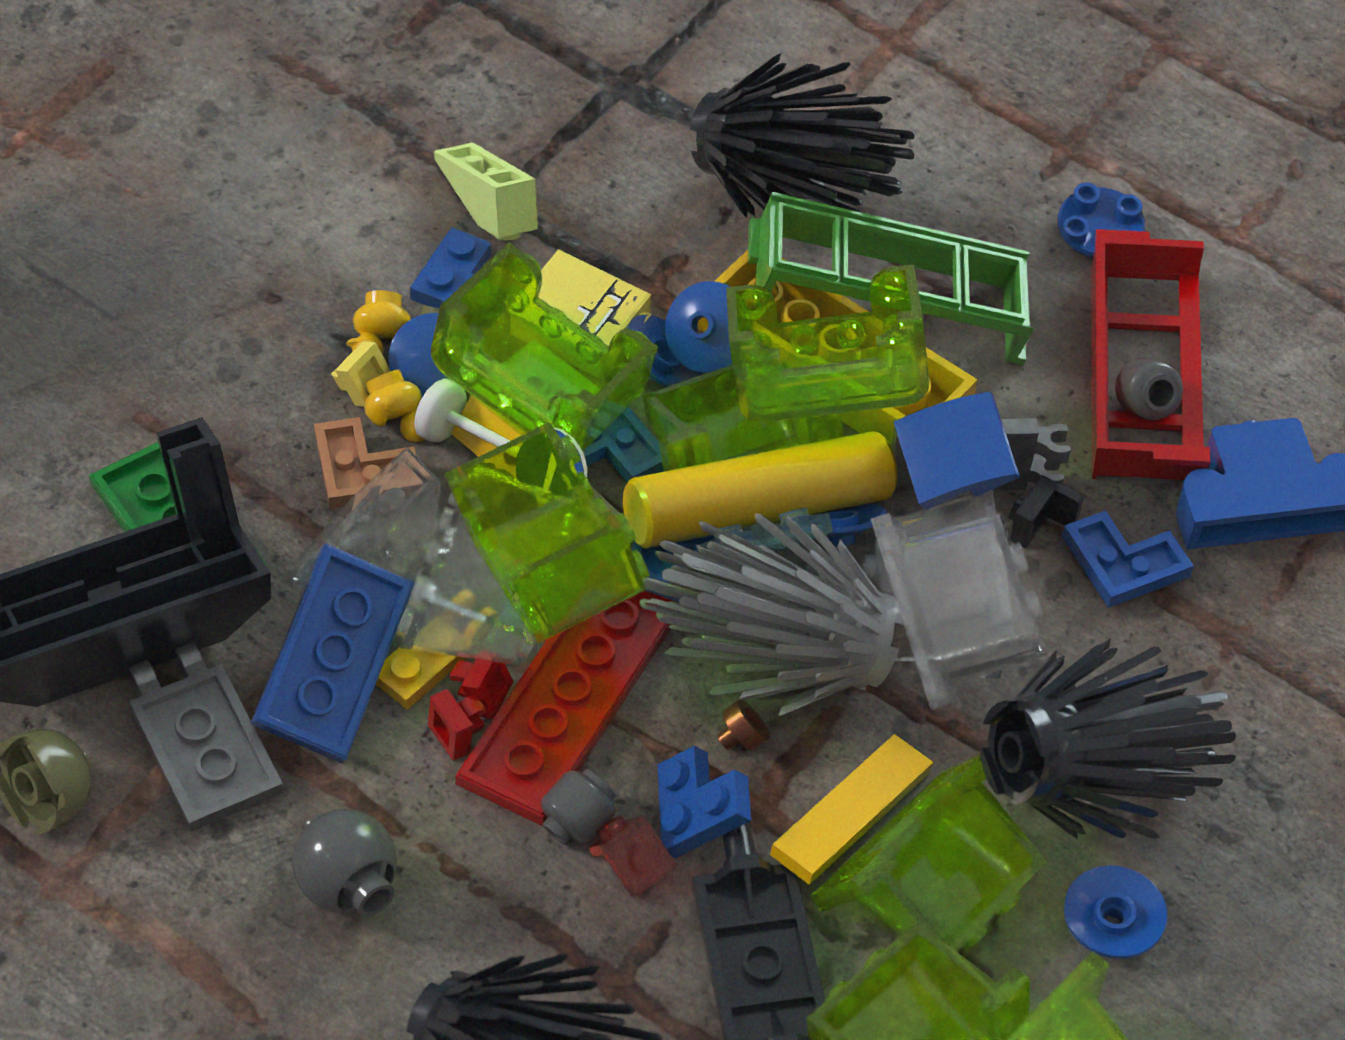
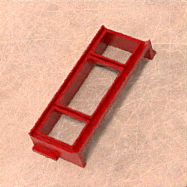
M1096 229L1091 266L1092 479H1096L1097 475L1185 480L1186 476L1192 471L1207 469L1210 466V447H1204L1199 293V272L1204 251V241L1150 239V232ZM1108 277L1178 281L1179 316L1108 312ZM1108 328L1179 332L1180 377L1183 385L1181 414H1170L1166 418L1154 421L1142 419L1126 411H1109ZM1109 427L1181 431L1182 445L1109 441Z

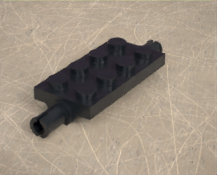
M750 821L722 835L727 859L724 861L723 867L714 874L693 876L692 882L724 1040H834L797 875L782 864L772 865L764 861L762 856L756 853Z

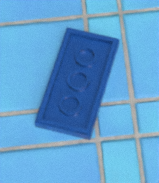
M325 543L320 549L250 724L339 763L346 761L415 583Z

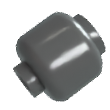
M1142 357L1130 361L1121 369L1116 378L1115 393L1118 402L1124 410L1142 419L1156 421L1168 417L1177 409L1182 400L1183 385L1181 377L1173 367L1162 361Z
M585 769L582 773L574 770L567 771L541 799V808L547 817L542 826L563 845L569 839L579 844H589L615 816V806L612 800L616 794L605 781L589 769Z

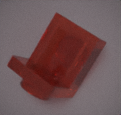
M622 815L613 818L597 831L600 839L588 848L593 857L605 856L631 897L643 893L677 866L644 815L627 820Z

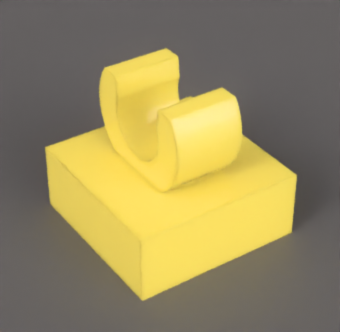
M363 341L331 375L339 389L348 392L355 406L364 407L366 399L370 395L366 382L390 372V369L376 342Z

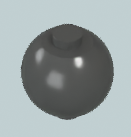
M338 809L319 814L306 823L295 844L292 863L296 882L303 894L318 907L335 913H353L358 911L360 915L369 917L385 909L394 897L395 891L391 883L397 867L395 845L386 828L374 817L352 809Z

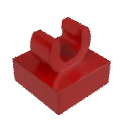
M487 648L480 650L474 663L457 661L449 676L452 681L463 682L457 692L459 696L466 698L476 695L486 708V713L479 717L487 719L495 717L514 682L500 651Z
M448 689L430 696L428 726L453 761L470 753L472 734L484 728L485 724L479 716L486 713V708L476 695L468 696L459 703H457Z

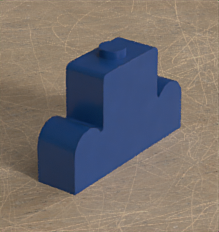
M1297 418L1260 422L1250 420L1241 424L1217 426L1212 429L1207 447H1210V466L1207 469L1194 470L1186 476L1176 507V519L1186 550L1345 531V453L1327 455L1321 463H1316L1302 423Z

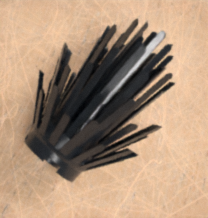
M780 53L751 74L745 76L731 88H723L716 93L708 92L694 111L690 130L696 131L697 151H691L693 159L703 172L716 175L746 219L748 212L755 216V207L741 189L764 210L770 195L760 187L766 189L771 194L775 192L791 196L779 188L782 187L819 203L861 212L858 209L836 201V199L854 206H861L863 201L854 196L825 187L824 183L866 195L864 190L885 196L899 195L903 192V189L892 186L902 184L896 177L869 172L888 174L896 164L895 157L908 160L914 158L912 149L876 144L905 145L907 139H914L915 135L909 130L880 128L882 122L879 121L883 119V115L872 107L784 110L886 104L892 100L888 96L856 97L857 94L830 95L846 90L845 85L836 84L785 96L772 97V95L845 71L851 65L849 62H843L820 70L821 67L819 65L806 63L771 79L781 73L786 66V63H780L773 67L780 61Z
M1111 638L1093 647L1039 691L1064 664L1065 656L1057 658L1055 650L1013 700L996 703L985 716L983 724H990L988 747L980 748V758L989 785L996 795L1006 794L1013 800L1012 804L1027 803L1077 840V833L1085 835L1083 826L1057 808L1118 838H1125L1127 835L1121 828L1115 825L1149 838H1159L1160 836L1151 828L1086 804L1075 798L1111 809H1120L1154 818L1158 815V811L1152 808L1102 794L1187 801L1185 797L1192 796L1196 792L1194 786L1217 787L1221 785L1223 779L1215 777L1158 775L1197 774L1192 768L1171 767L1230 764L1236 759L1235 755H1216L1212 747L1175 751L1176 749L1232 743L1236 739V733L1231 731L1232 723L1229 720L1214 721L1213 717L1208 713H1196L1199 711L1217 710L1224 705L1223 702L1219 701L1227 700L1229 698L1228 694L1219 691L1187 697L1183 695L1187 688H1181L1144 696L1208 677L1206 671L1199 670L1157 682L1155 679L1164 677L1168 672V665L1102 686L1115 677L1158 655L1161 652L1159 647H1151L1076 687L1075 683L1115 656L1118 648L1107 650L1110 647Z
M567 954L554 955L522 966L519 965L525 956H512L473 974L458 970L450 971L452 975L450 978L439 985L430 982L422 991L411 1011L406 1032L414 1035V1040H611L608 1035L584 1031L582 1028L640 1040H662V1037L655 1032L623 1026L626 1023L624 1019L600 1015L634 1014L635 1009L629 1004L520 999L519 996L586 991L597 987L599 984L593 980L561 982V980L594 975L601 968L600 966L534 973L562 964L569 957Z

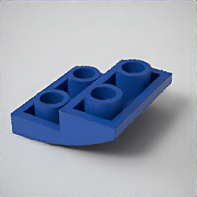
M991 392L973 394L946 401L894 421L918 503L926 510L967 491L980 496L1020 477L994 396Z

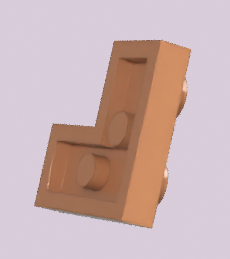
M360 417L314 424V435L329 509L423 495V481L415 446L368 453Z

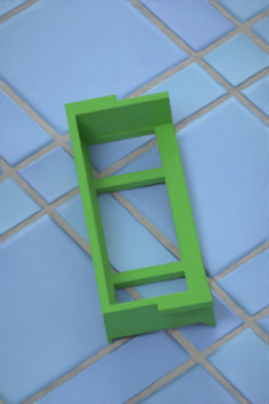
M772 192L761 218L751 217L748 233V263L756 264L755 305L764 307L776 281L786 282L1005 332L1006 362L1019 365L1025 363L1026 343L1035 329L1030 326L1027 277L1029 251ZM783 237L832 248V271L782 260ZM848 252L953 276V298L848 275ZM969 280L1002 287L1004 310L970 303Z

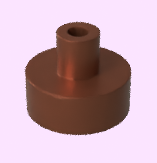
M738 699L723 711V718L728 727L717 734V738L727 750L732 749L740 742L744 747L753 751L770 738L764 721L746 701Z

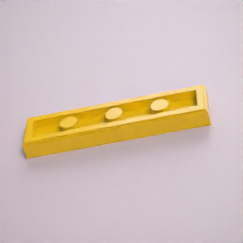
M894 734L772 844L770 856L810 885L930 773L933 761Z

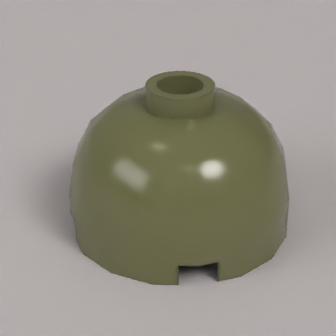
M42 728L28 730L0 742L2 775H0V797L4 806L18 824L25 827L29 824L30 820L38 828L34 833L41 835L69 822L80 813L90 796L91 763L88 755L82 748L62 732Z

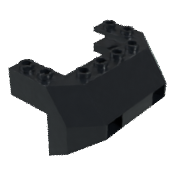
M203 417L156 432L176 515L0 574V702L39 707L131 674L129 667L148 660L152 667L178 657L175 649L188 643L194 642L198 650L223 642L271 599V572L240 527L221 444Z

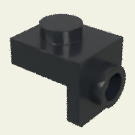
M1042 475L1029 495L1021 494L1013 504L1008 517L1009 520L1013 521L1009 541L1026 549L1047 518L1063 526L1078 521L1084 499L1083 496L1069 486L1057 483Z

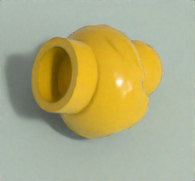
M384 290L366 293L365 305L361 306L353 316L354 329L360 336L352 338L346 343L347 346L352 348V352L363 341L376 342L383 355L384 348L380 339H393L398 330L411 320L408 312L402 308V296L396 292Z
M400 370L387 372L366 382L370 395L366 399L364 409L371 422L378 427H384L387 420L402 416L399 426L402 436L409 442L417 443L424 441L425 439L416 433L414 425L415 414L422 399L419 388L411 382L404 381Z

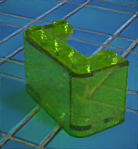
M509 242L440 305L431 345L432 360L439 371L446 377L459 384L464 390L526 434L532 430L548 426L562 429L577 441L584 452L643 393L658 346L652 343L643 333L632 329L619 330L611 339L609 346L604 344L598 336L587 332L567 318L561 310L553 308L539 298L542 286V274L539 263L533 256L522 252Z
M914 264L889 267L874 275L869 288L871 312L778 323L776 302L773 294L768 289L759 285L727 287L729 345L740 412L751 421L766 423L906 406L917 403L924 398L929 390V372L923 316Z
M550 422L444 473L464 524L478 553L536 644L644 591L645 585L643 580L650 577L647 566L638 550H631L629 543L635 541L636 537L624 513L615 516L610 508L607 509L600 497L592 500L595 496L586 476L582 471L577 473L574 466L581 462V459L573 441L568 435L560 438Z

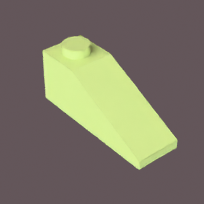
M473 142L434 151L435 161L479 227L491 233L499 240H515L521 237V233L538 229L535 178Z

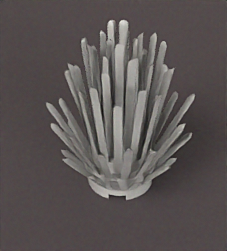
M755 514L757 523L833 584L799 568L764 545L757 546L734 533L730 535L703 521L699 522L702 530L719 538L720 544L709 542L707 543L708 549L697 545L699 552L669 541L660 542L662 548L674 553L671 555L660 551L655 552L660 560L676 564L670 569H664L662 572L663 579L671 584L648 577H642L639 584L643 589L678 598L679 603L672 601L664 602L652 598L651 600L642 599L640 605L643 609L657 612V618L661 622L672 624L669 626L671 629L702 635V639L688 637L681 641L685 646L696 649L671 647L664 653L672 656L744 662V664L727 665L726 671L729 673L782 671L779 672L778 677L714 686L709 691V694L720 695L744 691L739 700L820 685L788 697L784 704L785 706L781 707L778 715L781 716L849 687L865 690L867 685L878 687L891 671L899 652V648L891 646L895 624L903 625V612L899 601L891 595L878 592L841 539L836 549L817 525L811 524V532L830 556L788 515L786 525L790 527V532L810 550V553L763 515Z

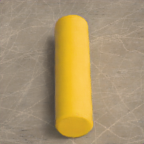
M870 431L634 477L628 481L623 492L624 517L629 533L635 543L645 549L660 546L662 541L678 543L712 536L702 530L699 524L700 521L706 522L727 533L761 526L755 518L757 513L763 515L770 522L776 523L786 521L787 515L791 519L885 501L891 498L897 486V463L891 445L886 438L878 432Z

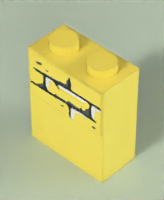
M558 249L510 307V337L527 346L535 341L562 363L603 383L612 370H619L628 358L629 350L625 339L627 325L639 315H648L644 323L651 316V294Z

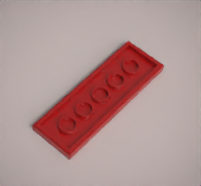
M599 561L456 773L455 784L542 826L547 817L542 811L541 799L564 773L570 770L580 771L671 630L669 626L672 624L661 622L657 618V612L643 609L640 601L642 599L651 600L652 598L664 602L675 601L620 582L622 570Z

